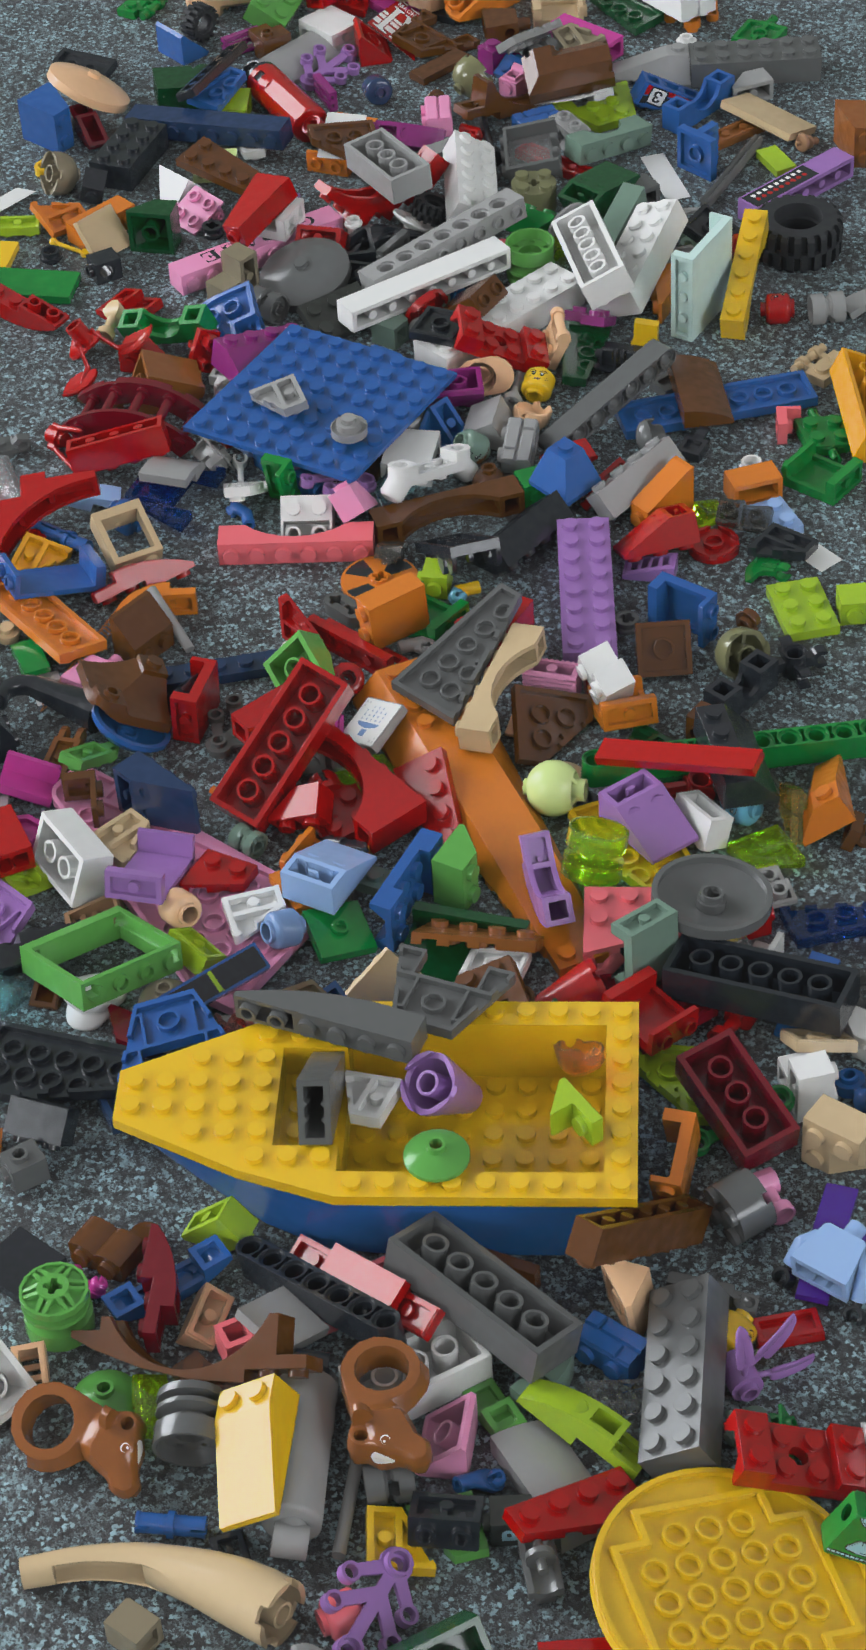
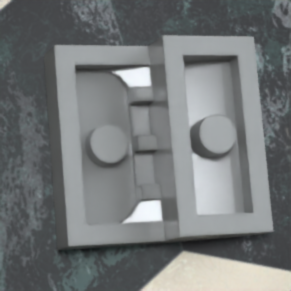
M155 456L149 459L138 472L139 481L187 488L191 481L197 482L206 465L203 462Z

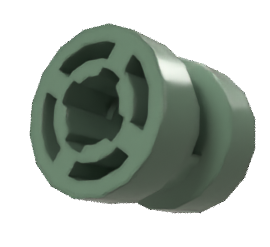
M244 822L237 823L228 836V846L238 851H243V854L254 860L264 853L268 845V837L265 833L259 830L253 831L252 827Z

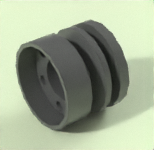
M194 1379L169 1382L159 1388L155 1410L157 1421L153 1429L152 1440L154 1454L162 1461L178 1466L203 1467L215 1464L214 1420L219 1394L224 1389L213 1383Z

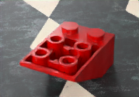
M683 502L658 508L613 546V551L623 560L637 562L643 560V556L646 555L662 556L668 554L670 549L687 550L693 548V544L701 542L695 511Z

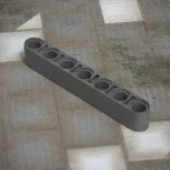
M656 339L650 340L549 426L539 437V448L546 451L548 447L565 436L572 441L590 437L672 366L676 358L675 350Z

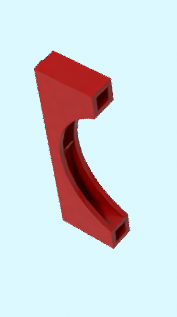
M282 685L231 713L233 735L245 744ZM334 724L317 753L340 764L357 781L363 798L359 810L354 817L355 839L366 842L370 846V852L374 854L427 821V802L423 795L412 790L402 778L395 776L384 763L377 761L367 749L360 747L349 734L343 733Z

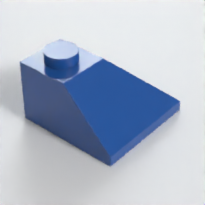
M565 436L546 449L529 479V484L546 496L557 490L569 507L592 491L591 488L602 480L584 448Z

